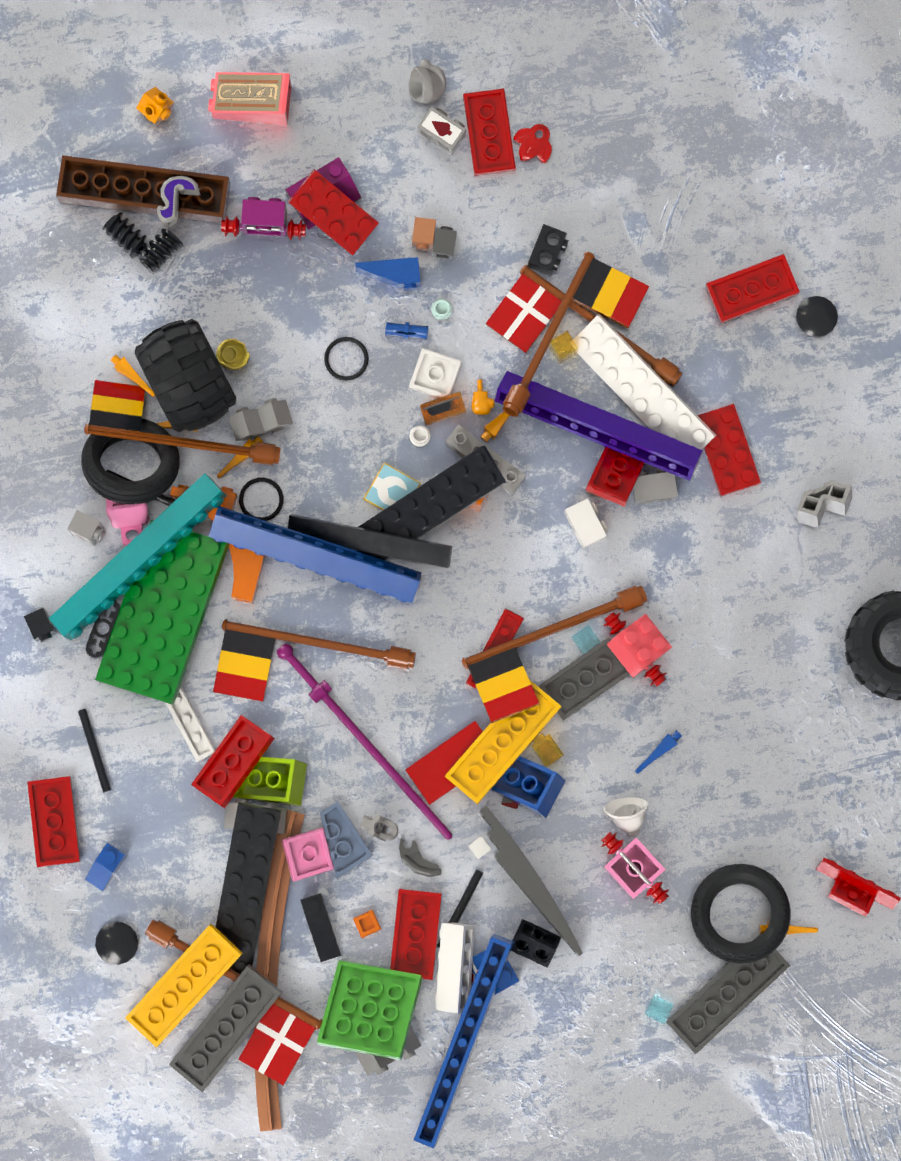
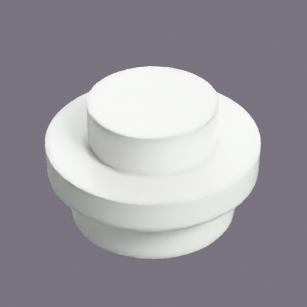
M418 425L412 428L409 437L412 444L422 447L429 443L431 435L428 428Z

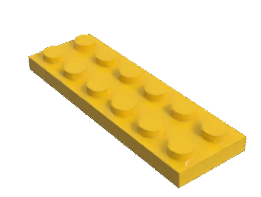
M531 680L530 683L539 701V705L492 724L490 723L445 775L451 783L477 805L562 708L561 705Z
M210 924L125 1019L157 1048L243 953L215 926Z

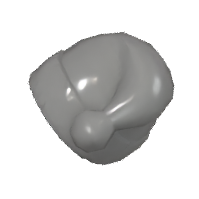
M422 59L420 65L414 67L410 75V97L412 100L422 104L438 100L446 88L445 74L439 66L432 65L428 59Z

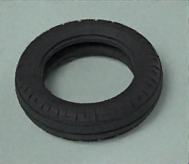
M142 418L140 432L171 436L157 423ZM94 434L88 437L81 455L83 474L93 490L110 501L120 504H142L152 501L163 495L177 477L180 466L177 446L144 442L158 453L161 460L158 469L145 479L124 481L109 475L103 468L100 460L102 454L109 446L130 439Z
M749 864L727 865L709 874L698 886L691 904L692 927L699 942L714 956L732 963H750L768 956L782 943L790 925V903L780 882L764 869ZM735 884H746L760 890L768 899L772 911L771 920L766 931L757 939L746 943H735L724 939L715 931L710 921V908L714 898L720 891Z

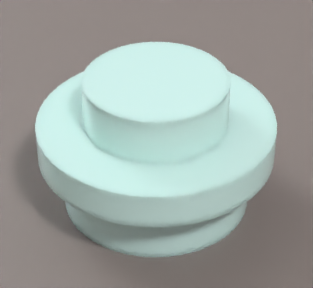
M446 299L436 300L431 307L432 315L438 320L449 318L452 314L451 303Z

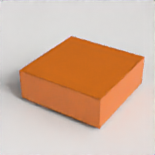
M373 909L353 918L361 938L381 930Z

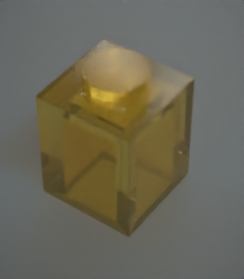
M568 331L552 339L548 346L559 364L578 352V347Z
M542 733L533 740L534 744L531 748L544 767L547 768L564 756L550 734L544 736Z

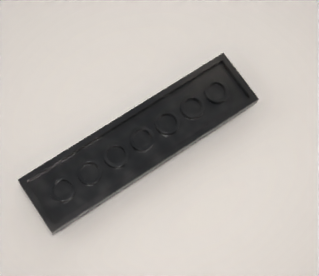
M484 445L358 527L420 539L507 482ZM357 550L358 552L373 557H377L383 560H387L390 558L389 556Z
M240 802L237 806L216 921V928L243 953L230 967V969L239 974L249 964L253 967L281 810Z

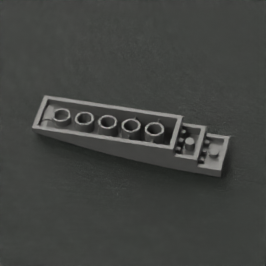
M485 806L479 811V814L492 828L486 836L499 850L494 856L495 860L573 952L580 956L583 952L546 886L506 829L489 808Z

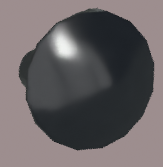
M813 296L801 302L795 319L804 333L814 338H820L833 331L837 324L838 314L836 307L830 300L821 296Z
M112 922L100 929L96 936L95 947L103 961L113 965H120L128 962L135 956L138 949V938L131 926L123 922Z

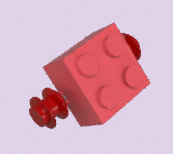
M613 612L604 619L606 623L603 626L611 628L609 634H618L607 643V646L633 678L646 669L647 672L644 678L652 680L650 686L655 684L658 687L666 680L665 675L667 672L662 673L660 671L662 665L653 666V663L669 651L672 646L647 614H644L630 626L624 628L626 620L621 621L619 619L621 613L616 615Z

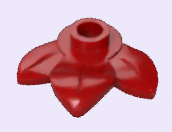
M536 124L532 128H522L517 131L513 140L521 144L519 148L521 161L530 160L535 156L543 163L548 161L552 153V146L548 141L550 131L547 126ZM538 130H541L543 132L542 138L536 137V132Z

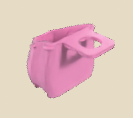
M106 499V513L111 521V525L116 529L121 528L122 543L127 546L132 541L126 538L127 532L135 530L139 535L142 532V525L149 522L147 503L120 504Z

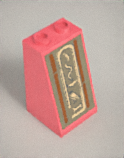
M216 72L215 79L211 80V91L214 94L213 99H209L208 111L212 113L213 119L287 126L292 89L290 73Z

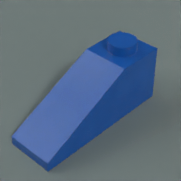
M418 257L355 263L356 272L397 288H404L405 291L416 290L417 287H421Z

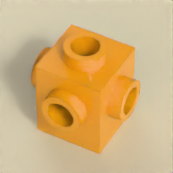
M154 87L143 94L136 109L149 121L156 124L161 120L165 121L171 115L172 111L170 109L174 102L165 93Z

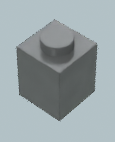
M448 226L436 228L432 257L453 260L457 231Z

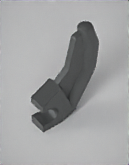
M400 839V856L402 862L416 874L426 877L441 875L442 870L437 864L427 861L422 857L416 841L412 840V846L405 848V839Z

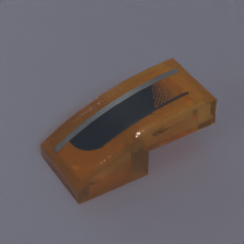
M460 391L420 405L426 426L466 413Z

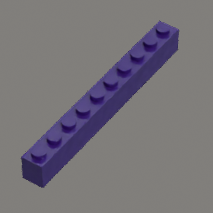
M506 371L497 388L495 402L503 405L511 386L520 384L523 377ZM530 382L528 391L531 393V396L522 413L688 481L691 480L703 450L537 382Z

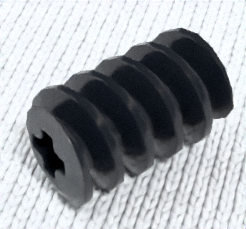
M120 212L111 217L102 230H106V234L112 236L114 242L118 241V246L124 247V252L130 253V257L133 259L137 257L138 252H143L144 246H147V243H145L147 236L139 237L140 229L133 232L135 224L127 226L129 219L121 220L123 213Z
M164 228L161 229L162 236L159 234L155 235L157 242L149 241L151 248L144 246V253H137L141 264L153 275L152 267L160 269L158 262L160 261L165 264L164 256L166 255L171 258L170 250L172 249L177 252L176 244L183 246L181 240L174 233Z

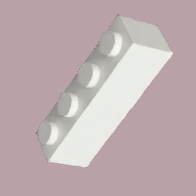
M454 922L442 923L439 934L441 940L438 952L439 967L436 976L435 1010L452 1013L463 1012L471 990L475 925Z

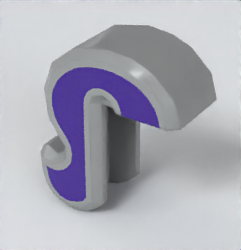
M186 176L170 177L163 183L161 198L165 206H158L157 208L158 218L163 225L170 227L178 222L179 194L200 195L198 184L193 179Z

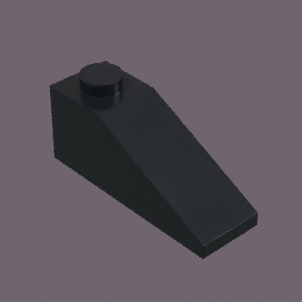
M319 893L301 899L303 911L320 962L341 956L322 894Z

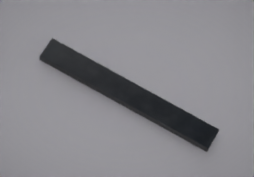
M294 514L289 515L288 529L349 549L444 568L450 567L453 547L450 545Z

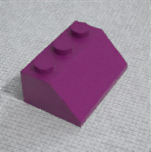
M339 157L316 170L353 202L361 199V195L351 175ZM308 176L285 189L288 199L293 196ZM296 210L308 230L316 226Z

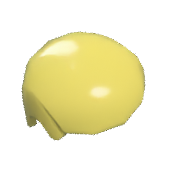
M234 338L224 340L218 345L216 351V358L219 364L229 371L241 369L247 364L250 357L245 344Z

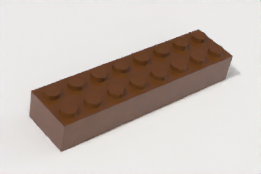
M62 155L56 197L60 203L157 215L158 206H165L161 198L163 183L170 177L186 176L198 184L200 195L179 194L178 218L221 223L222 220L226 219L231 183L227 176Z

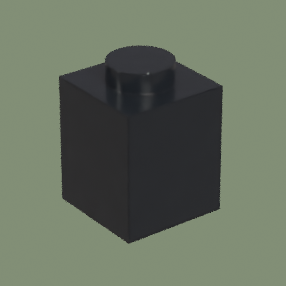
M41 608L24 616L36 642L40 641L43 643L53 638L52 635L56 631L52 622L48 619L49 616L46 609Z

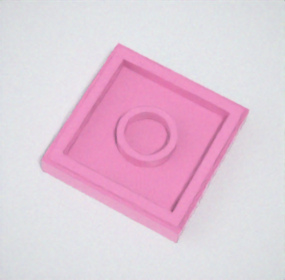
M322 827L281 839L292 881L301 880L334 869Z

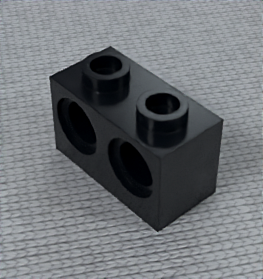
M543 224L528 261L529 268L550 276L553 270L557 271L561 263V259L558 258L560 252H565L569 240H566L567 233ZM550 237H555L559 243L550 245L547 240ZM547 256L551 259V262L549 264H542L540 258Z
M522 919L512 939L514 944L511 951L548 968L559 945L561 936Z

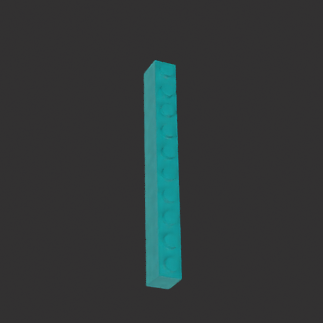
M204 473L48 619L65 638L69 640L78 638L88 624L94 623L102 611L109 609L114 604L116 598L127 593L130 585L142 579L151 566L157 565L161 557L166 552L173 550L182 537L188 536L197 523L203 522L212 509L217 508L224 502V498L227 495L210 476Z

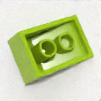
M261 757L233 798L301 806L307 763L295 759Z

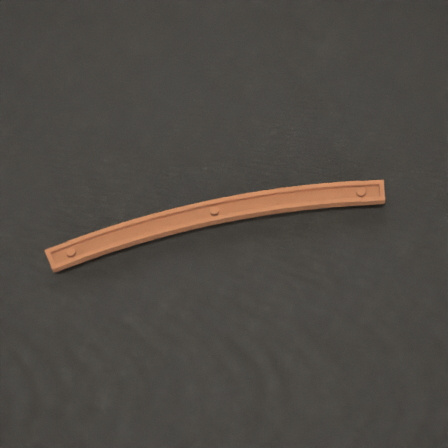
M287 810L284 834H277L261 919L256 970L276 987L278 983L283 921L291 878L281 839L300 834L305 814ZM255 1070L260 1132L282 1129L278 1082Z

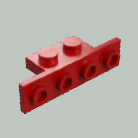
M823 858L816 868L817 871L834 879L827 897L865 917L869 914L874 901L893 910L901 899L892 891L885 890L873 881L862 878L854 871L843 868L833 860Z

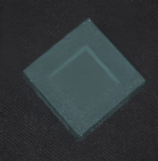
M589 625L571 637L582 654H585L601 643Z
M654 995L645 1015L665 1024L674 1005Z

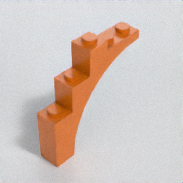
M180 484L178 487L172 486L170 495L172 498L177 499L189 487ZM222 486L221 489L227 496L220 506L234 511L238 496L236 493H233L234 489ZM218 507L208 513V518L214 521ZM229 543L234 572L231 597L233 600L254 604L266 555L260 556L255 554L254 551L239 549Z

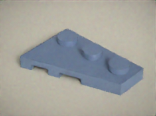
M338 801L320 812L336 879H338L373 855Z

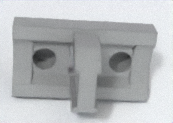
M377 814L374 815V818L364 815L360 825L361 828L369 831L368 835L385 842L386 840H394L399 831L398 826L394 822ZM388 827L391 828V832L389 834L386 833Z

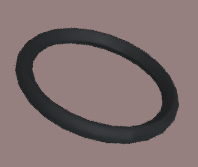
M341 337L334 340L327 347L324 356L328 372L335 378L345 381L356 379L362 375L369 361L366 347L359 340L352 337ZM343 341L356 343L364 353L362 368L351 376H341L335 373L329 364L328 358L331 349L337 343Z
M258 477L248 481L241 489L239 495V504L242 512L245 515L264 521L271 520L278 515L284 503V496L280 486L275 481L265 477ZM256 482H266L273 485L279 494L278 507L269 516H253L244 506V493L250 485Z

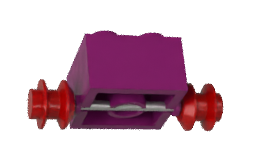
M248 197V199H243L241 223L237 216H235L234 220H229L228 216H226V219L221 221V232H225V237H227L228 233H233L234 237H237L240 231L247 235L286 237L287 234L290 240L296 236L301 241V238L306 236V224H302V220H300L299 224H294L293 219H291L287 228L286 204L279 198H270L269 201L258 197Z

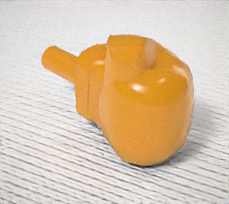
M477 380L478 391L473 392L471 409L476 415H488L491 408L495 406L494 399L488 398V392L483 391L482 380Z

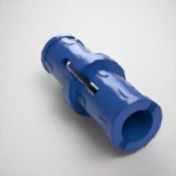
M386 322L385 335L401 336L404 339L412 337L427 340L428 326L410 325V322H405V324Z

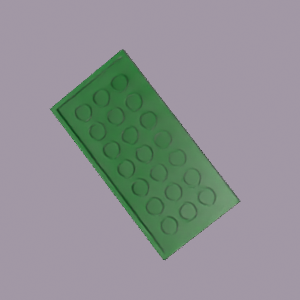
M191 532L188 536L182 537L173 550L166 552L157 565L151 566L142 579L130 585V589L125 593L95 678L96 681L174 705L229 543L217 542L211 537Z

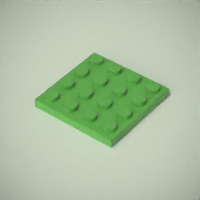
M339 960L317 1038L318 1045L402 1060L423 979L422 976Z

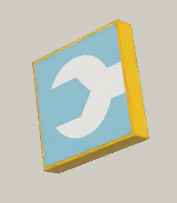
M384 463L363 500L383 511L420 487L421 483Z

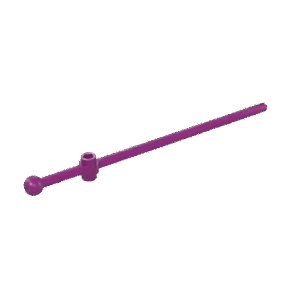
M285 643L278 648V657L281 660H287L312 688V691L308 694L315 703L322 700L444 838L451 839L452 833L330 697L328 693L332 690V687L325 680L319 684L293 655L291 645Z

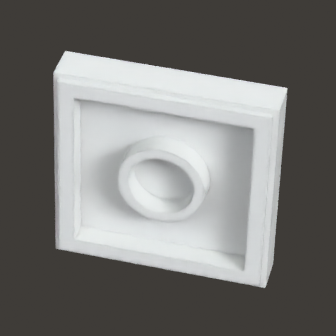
M422 348L409 384V389L442 400H449L462 361Z

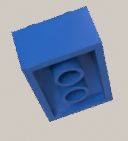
M519 756L491 791L533 813L547 818L566 780L557 772Z

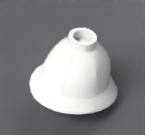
M637 797L618 798L606 803L604 812L613 819L617 828L627 832L628 836H635L639 834V828L644 822L648 802Z

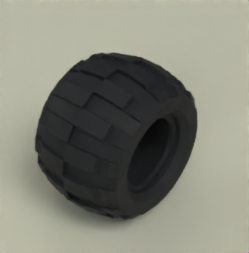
M190 319L186 322L179 320L168 323L152 331L142 340V344L136 346L135 356L173 430L182 432L185 429L193 431L204 428L218 421L229 412V407L235 405L236 396L198 321Z
M892 590L869 599L856 611L846 629L844 642L847 665L851 667L854 677L860 685H864L872 694L881 698L885 697L899 701L901 700V667L890 663L883 656L879 643L883 628L889 622L901 618V591Z

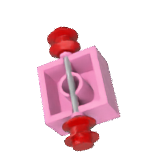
M609 832L601 840L604 844L600 847L606 846L609 849L607 854L615 853L616 856L603 868L631 899L638 896L645 888L648 889L650 887L646 897L652 896L654 898L653 904L657 902L660 905L669 897L667 894L669 889L663 890L661 888L663 882H656L654 884L653 881L666 869L637 838H634L624 849H620L623 846L624 840H617V832L615 834Z

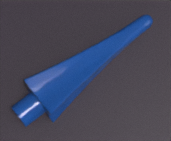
M677 730L672 735L667 734L635 772L637 774L640 773L657 758L677 746V741L682 735Z

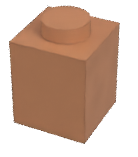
M415 217L412 247H416L420 251L433 249L436 219Z

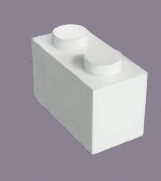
M588 498L564 511L583 550L605 540L607 537L606 533L608 532L604 521H599L596 515L599 513L594 502L590 503Z

